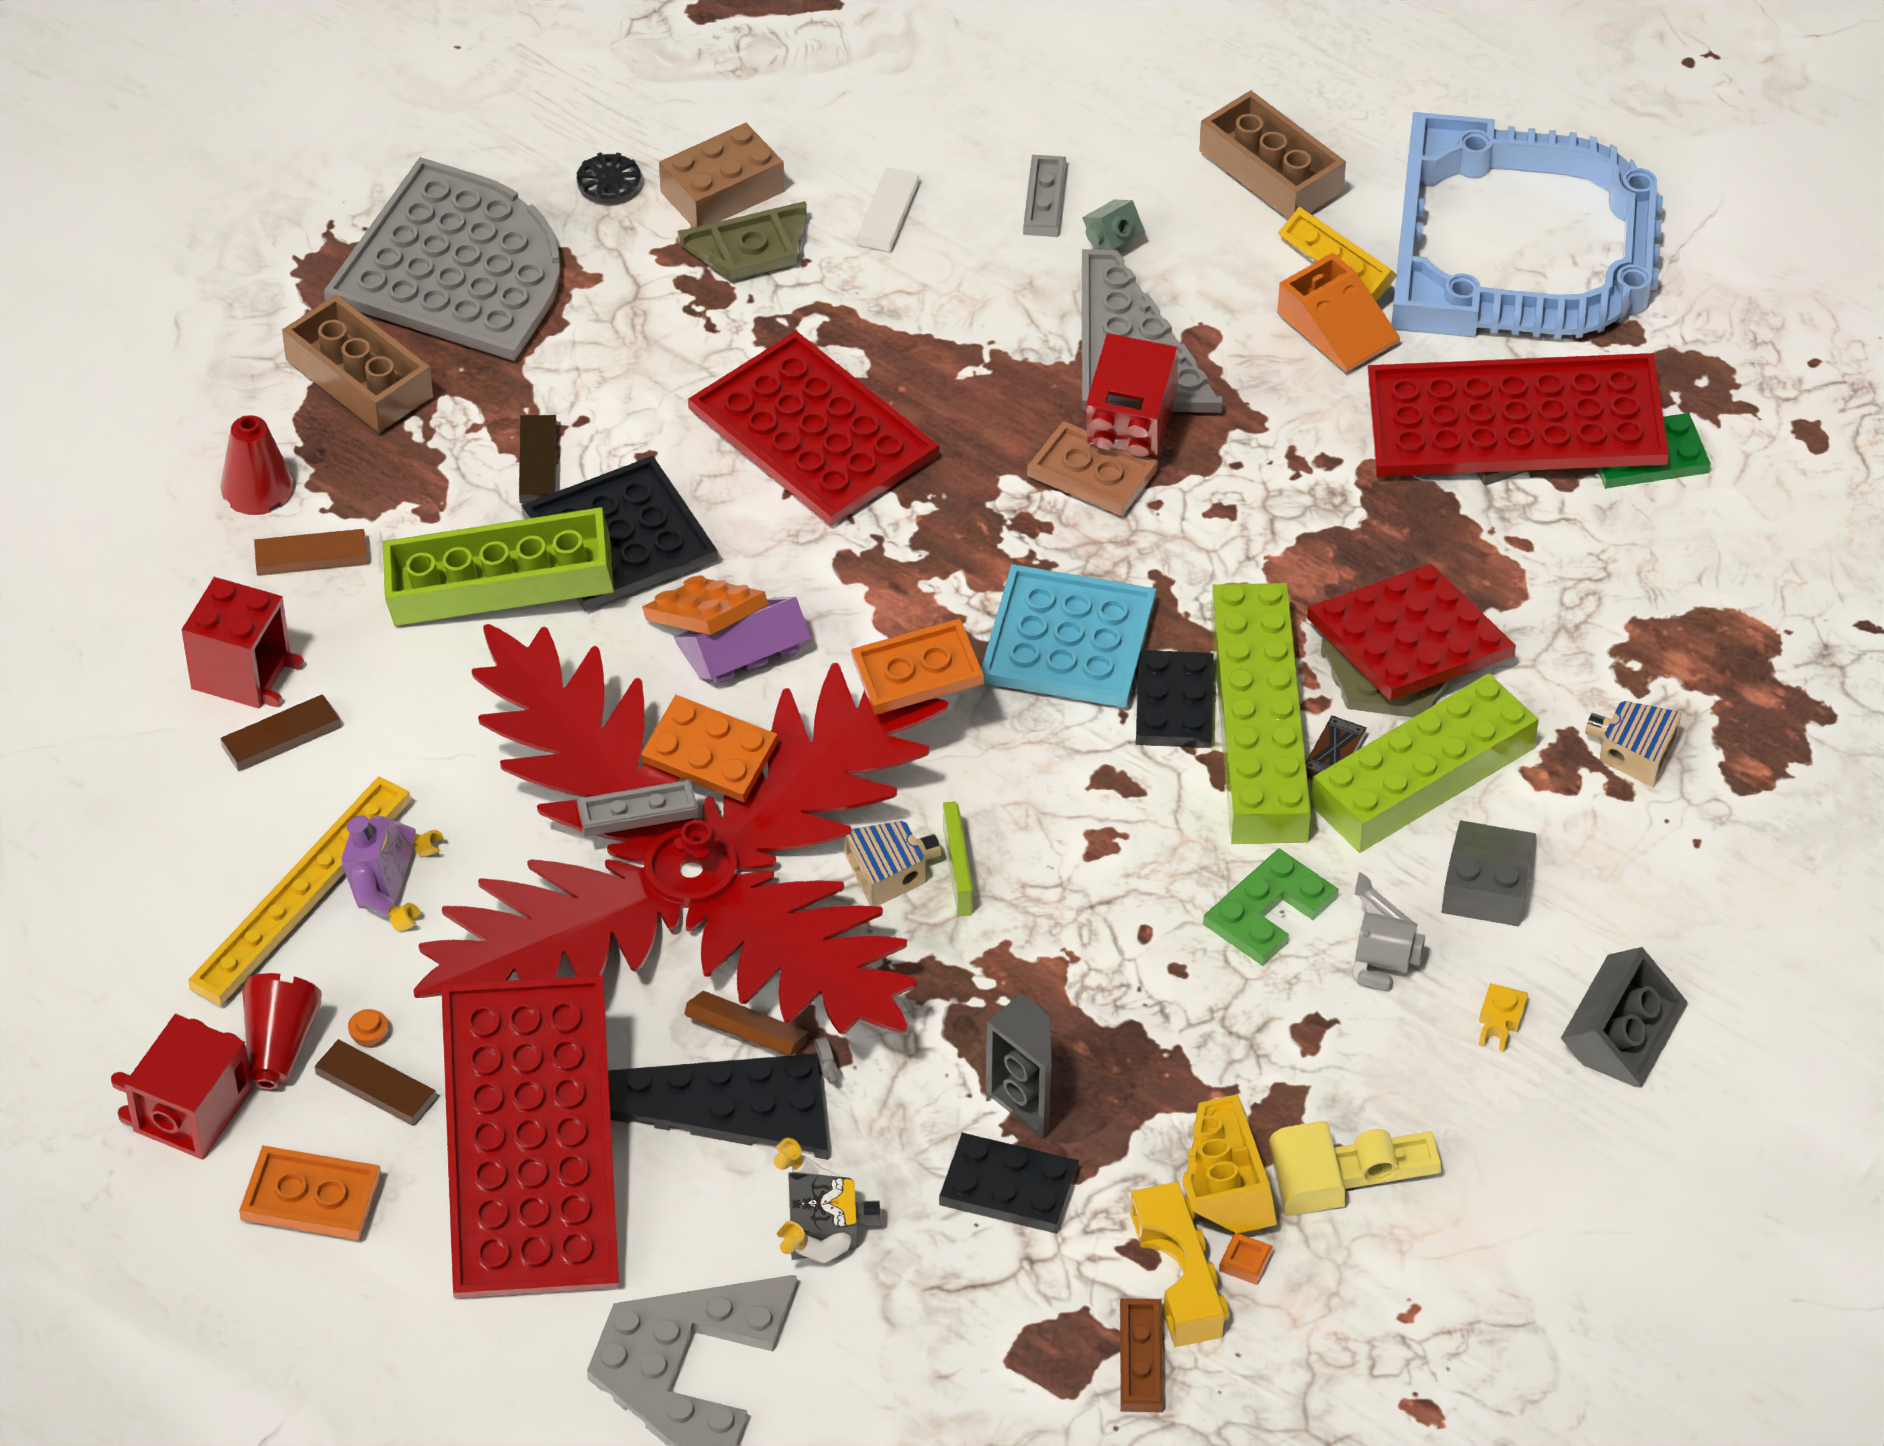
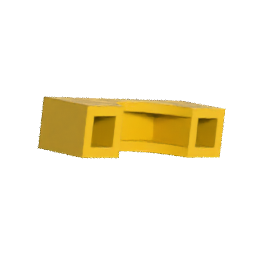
M1179 1181L1131 1191L1130 1216L1140 1246L1142 1248L1155 1249L1169 1255L1179 1264L1183 1271L1182 1277L1174 1285L1166 1289L1164 1293L1163 1315L1174 1348L1222 1338L1224 1320L1229 1319L1227 1301L1224 1295L1218 1296L1215 1289V1286H1217V1274L1214 1264L1205 1260L1203 1254L1206 1252L1204 1235L1201 1229L1194 1228L1192 1220H1194L1195 1214L1191 1211L1187 1196H1183Z

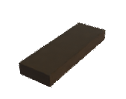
M556 414L520 415L519 503H528L556 492Z

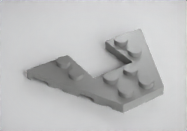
M782 1276L613 1303L588 1366L587 1378L598 1389L609 1393L613 1397V1401L625 1411L629 1409L645 1423V1428L668 1446H738L747 1422V1410L671 1392V1388L693 1332L773 1352L797 1287V1276Z

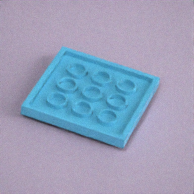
M1011 564L981 667L984 684L1127 708L1138 668L1140 653L1143 649L1156 600V588Z

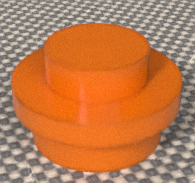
M374 1009L358 1011L348 1022L349 1035L360 1046H376L383 1041L388 1032L387 1018L383 1013Z

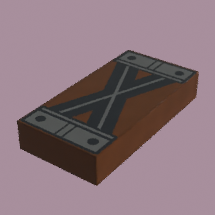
M1331 715L1305 762L1307 778L1313 780V776L1357 751L1366 737L1367 727Z

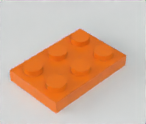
M698 575L686 579L683 582L684 585L675 590L663 591L654 597L655 600L642 606L647 621L712 635L769 604L765 591L752 589L747 585L729 584L725 580L715 581L706 579L704 576Z
M960 618L851 649L853 662L874 715L984 684L982 670Z
M675 694L640 755L642 762L745 802L779 740L778 734Z
M262 1145L239 1209L240 1219L359 1241L381 1177L380 1165Z

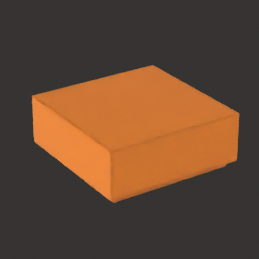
M1234 1233L1219 1263V1272L1258 1285L1272 1256L1273 1246Z

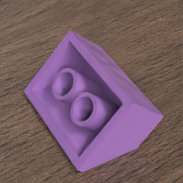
M797 597L767 599L768 606L712 635L689 630L674 636L675 642L700 679H713L714 683L728 680L735 676L734 670L745 665L748 670L760 667L769 662L767 656L780 652L781 656L792 654L802 649L800 643L811 639Z

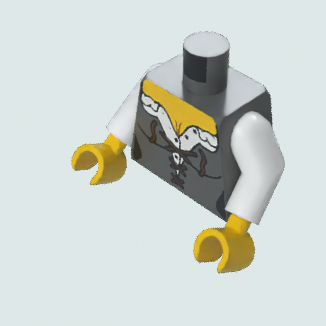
M785 1138L776 1146L777 1151L780 1153L774 1157L775 1167L781 1170L792 1167V1172H788L790 1221L785 1222L776 1233L778 1237L784 1238L780 1244V1250L784 1254H791V1260L810 1258L820 1263H827L842 1253L857 1247L856 1226L881 1225L880 1200L855 1201L853 1179L842 1177L801 1155V1147L794 1139Z

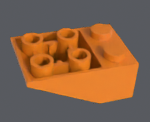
M1335 253L1325 256L1279 283L1277 313L1346 373L1400 342L1399 335L1357 272Z

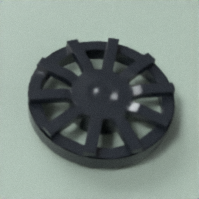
M618 152L616 154L597 153V156L584 160L576 172L577 187L581 194L589 200L598 203L611 204L627 200L639 190L641 185V171L636 161L622 156ZM628 168H630L633 172H623V171L626 170V169H628ZM589 169H591V170H593L595 173H593V172H586V171L589 170ZM582 178H593V180L584 184ZM623 178H635L634 183H631ZM596 185L598 191L595 193L589 190V188ZM622 186H625V187L628 188L627 190H625V191H623V192H619V190L622 188ZM603 193H614L611 195H603Z

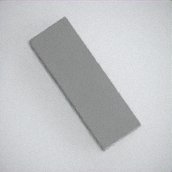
M1032 154L1023 235L1058 237L1066 157Z
M691 780L577 799V809L584 837L698 817V806Z

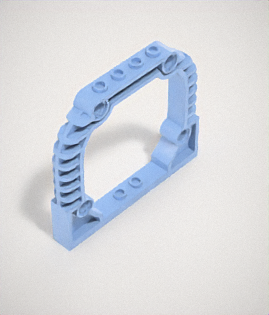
M1413 112L1391 323L1395 330L1476 337V329L1480 327L1490 328V333H1498V329L1512 330L1511 335H1519V331L1533 332V337H1540V333L1554 334V339H1561L1562 335H1575V338H1582L1583 333L1597 330V333L1603 332L1605 326L1617 319L1620 322L1627 314H1637L1647 308L1650 289L1657 290L1659 269L1653 268V265L1659 264L1660 244H1654V241H1660L1662 220H1655V216L1661 217L1663 196H1657V178L1653 172L1637 168V165L1631 158L1629 163L1617 153V147L1610 144V148L1602 145L1593 136H1590V140L1577 137L1576 132H1570L1569 136L1556 135V130H1549V134L1535 133V128H1529L1528 132L1515 131L1513 126H1508V130L1494 129L1495 119ZM1490 168L1565 174L1587 179L1609 192L1610 210L1616 217L1625 221L1623 258L1616 260L1608 267L1605 285L1581 294L1558 295L1481 287L1477 278L1469 274L1459 273L1450 276L1436 267L1427 257L1413 256L1414 243H1421L1423 222H1416V219H1423L1425 198H1418L1419 185L1434 186L1440 181L1458 173L1470 178H1479L1487 174Z

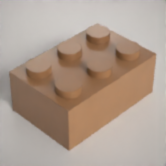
M747 122L659 161L660 192L693 228L722 221L784 192V161Z

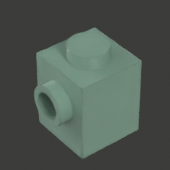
M1114 199L1082 217L1086 226L1087 239L1094 249L1114 250L1145 232L1133 200Z

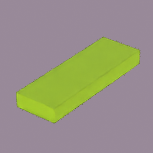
M956 801L943 802V832L957 917L970 916L973 912V888L959 804Z

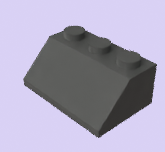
M1643 947L1608 954L1563 1032L1561 1039L1583 1066L1631 1086L1639 1087L1642 1086L1688 1001Z
M1020 994L987 1021L986 1094L1044 1139L1049 1135L1050 1016L1042 1005L1036 1002L1033 1003L1023 994Z

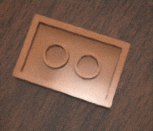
M1062 421L1028 464L1027 476L1123 516L1157 472L1158 461L1148 456H1136L1128 451L1113 448L1105 450L1093 444H1088L1087 430Z

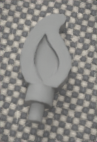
M826 1037L814 1039V1047L818 1055L821 1072L825 1078L833 1082L837 1079L838 1068L834 1062L830 1044Z

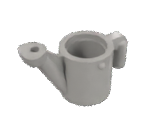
M1359 872L1354 895L1360 897L1366 907V912L1361 925L1352 975L1360 985L1389 990L1392 983L1391 975L1368 971L1367 967L1370 965L1408 973L1410 964L1417 966L1420 964L1425 935L1418 934V923H1414L1373 888L1371 880Z

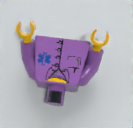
M360 815L352 818L347 824L349 837L342 855V866L358 908H370L383 917L388 914L395 930H408L416 925L413 919L420 916L419 908L410 902L400 908L395 905L413 852L410 845L414 844L418 855L428 857L441 851L439 848L432 846L431 843L443 840V835L438 830H430L420 835L416 833L415 828L384 816H373L368 819Z

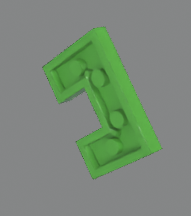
M1278 848L1204 914L1203 925L1264 966L1288 944L1289 937L1287 932L1265 918V916L1281 901H1285L1313 921L1338 898L1339 889Z

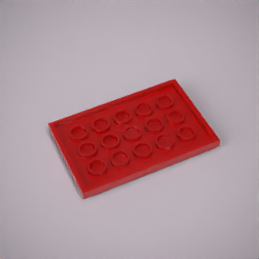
M797 330L688 398V409L829 526L834 525L939 456V445Z

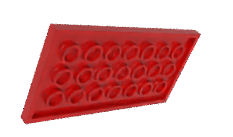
M1654 353L1368 365L1367 375L1376 477L1668 464L1667 441Z
M603 975L441 984L453 1297L466 1298L619 1288Z

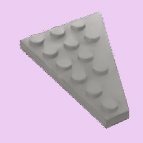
M1082 249V411H1086V402L1106 334L1110 333L1178 347V387L1171 412L1222 413V397H1217L1208 384L1209 378L1204 371L1197 367L1196 360L1184 343L1180 344L1172 333V326L1160 315L1159 308L1149 294L1144 293L1136 283L1135 274L1125 266V260L1117 250ZM1109 395L1107 403L1141 410L1143 401Z

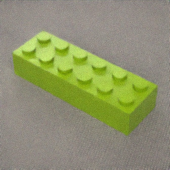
M602 507L382 541L385 601L394 626L614 592L610 534Z
M1488 673L1313 776L1311 806L1358 853H1361L1535 749L1539 719Z

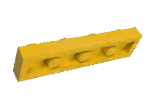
M1300 206L1277 233L1283 240L1315 262L1331 253H1335L1357 272L1376 302L1397 277L1392 269Z

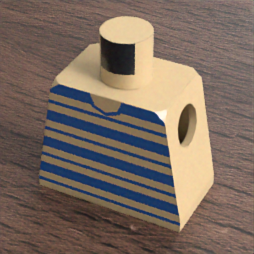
M1623 701L1619 703L1612 719L1592 712L1585 728V734L1603 740L1600 753L1602 763L1648 786L1654 787L1678 737L1682 713L1675 710Z
M903 821L851 829V833L844 837V855L870 906H879L923 885L926 881V860L941 856L940 844L935 834L915 839L908 824Z

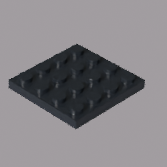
M653 455L521 505L522 515L525 519L602 507L610 534L614 592L577 598L584 611L718 560V550Z

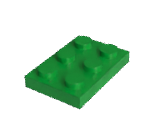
M1690 413L1663 416L1668 449V464L1596 467L1604 488L1709 473L1711 463Z

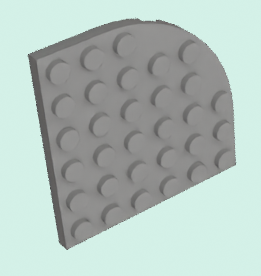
M419 157L325 288L324 298L326 301L337 294L361 313L515 361L547 314L558 290L560 261L557 241L545 217L533 204L527 205L519 199L518 193L513 189L489 178Z

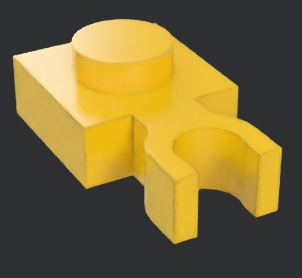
M1490 983L1480 1012L1479 1022L1485 1024L1480 1034V1046H1485L1488 1037L1496 1036L1500 1039L1499 1051L1504 1052L1507 1044L1508 1030L1518 1032L1527 1004V992Z

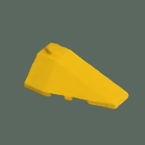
M1238 1094L1200 1102L1193 1128L1194 1140L1192 1149H1189L1187 1156L1188 1168L1187 1172H1184L1182 1180L1191 1211L1236 1234L1258 1231L1265 1227L1277 1225L1270 1183Z

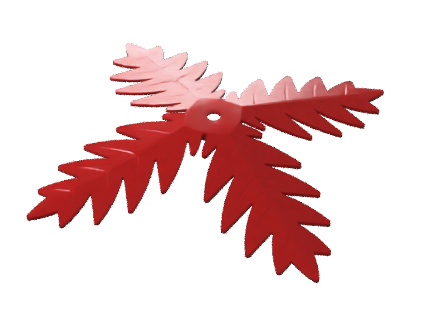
M490 624L483 626L485 640L496 666L473 668L471 670L472 677L497 696L525 710L481 714L478 716L479 724L516 743L540 751L554 753L552 755L501 760L500 768L503 771L536 785L581 797H591L679 782L680 777L645 763L638 770L645 729V704L643 684L640 678H635L604 727H601L604 714L605 686L600 650L597 646L590 648L564 688L559 656L547 627H541L530 645L526 647L497 627ZM835 662L831 664L822 685L814 718L813 741L810 742L791 690L789 688L783 689L771 732L778 734L779 742L768 760V778H765L762 771L745 802L724 795L723 817L720 816L712 796H707L704 800L702 821L708 823L711 829L718 831L720 835L719 842L713 844L709 849V856L707 858L699 860L686 851H677L674 847V840L681 837L682 827L687 822L695 819L691 818L595 835L625 842L609 844L607 846L609 855L644 865V867H638L621 861L605 860V868L618 877L566 863L534 859L527 861V866L531 871L571 896L529 884L480 878L478 886L525 917L486 908L443 906L442 914L482 941L436 940L420 943L418 945L419 952L439 965L417 984L413 990L414 997L442 996L441 984L508 981L513 972H516L519 980L557 978L563 954L566 955L576 977L602 975L610 951L611 935H614L630 969L637 972L643 966L653 946L657 931L658 915H661L669 930H675L679 923L680 910L682 908H689L686 917L687 931H694L707 919L701 941V965L705 977L712 976L743 945L737 967V992L740 1004H747L781 970L778 997L780 1011L785 1023L794 1022L818 995L822 994L827 1016L840 1034H846L860 1019L887 1030L906 1033L907 1023L905 1017L893 997L914 989L917 986V979L896 972L865 969L862 967L907 947V939L889 936H852L831 939L882 916L883 907L859 905L834 906L796 912L843 891L844 882L824 880L794 881L761 886L774 879L773 871L737 873L775 866L776 856L763 852L805 848L844 838L851 833L850 825L806 813L848 810L896 797V787L850 774L889 769L927 756L930 753L928 745L890 735L915 727L938 716L948 709V702L934 698L874 715L865 690L863 691L858 708L855 707L839 663ZM577 800L537 805V811L540 815L583 832L577 809ZM686 863H697L702 867V872L696 877L689 878L680 873V868Z

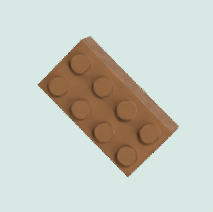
M1252 90L1201 120L1199 151L1287 219L1293 215L1299 206L1308 213H1311L1344 192L1346 161Z
M337 294L282 329L286 360L378 433L433 397L430 366Z

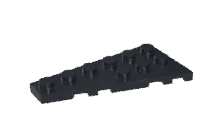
M817 1053L608 1070L610 1117L613 1121L629 1123L632 1120L654 1123V1128L668 1131L670 1126L688 1129L690 1130V1135L750 1146L756 1142L777 1146L783 1139L791 1138L797 1141L801 1150L814 1152L815 1158L828 1160V1145Z

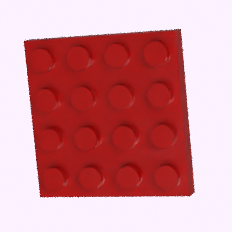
M1431 563L1308 606L1307 619L1389 701L1515 656L1516 644Z

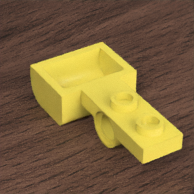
M1318 1121L1281 1128L1274 1132L1269 1139V1151L1285 1217L1344 1207L1345 1189L1441 1173V1162L1432 1131L1391 1138L1386 1130L1371 1129L1361 1133L1352 1145L1334 1147L1328 1122Z

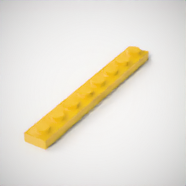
M378 776L188 979L189 989L222 1006L345 873L342 866V855L349 837L347 830L348 822L360 815L368 819L373 816H384L394 820L411 802L410 792Z

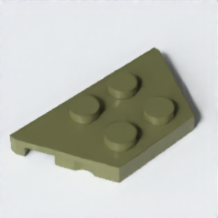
M803 201L678 231V242L686 250L729 280L796 265L807 218V203Z
M1322 639L1321 655L1323 658H1327L1331 666V676L1336 686L1341 689V697L1347 709L1413 718L1432 707V703L1440 699L1448 690V683L1451 680L1389 701L1329 640Z

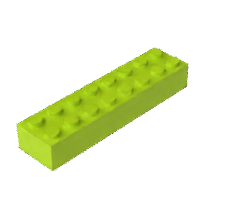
M1287 583L1213 584L1211 625L1231 844L1308 843L1311 812Z

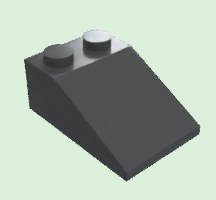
M1460 820L1449 861L1441 913L1518 926L1536 833Z

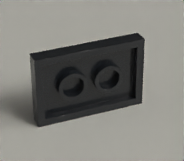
M1141 650L1138 662L1135 745L1211 748L1214 653Z
M962 1132L939 1195V1205L1057 1234L1078 1173L1079 1160Z

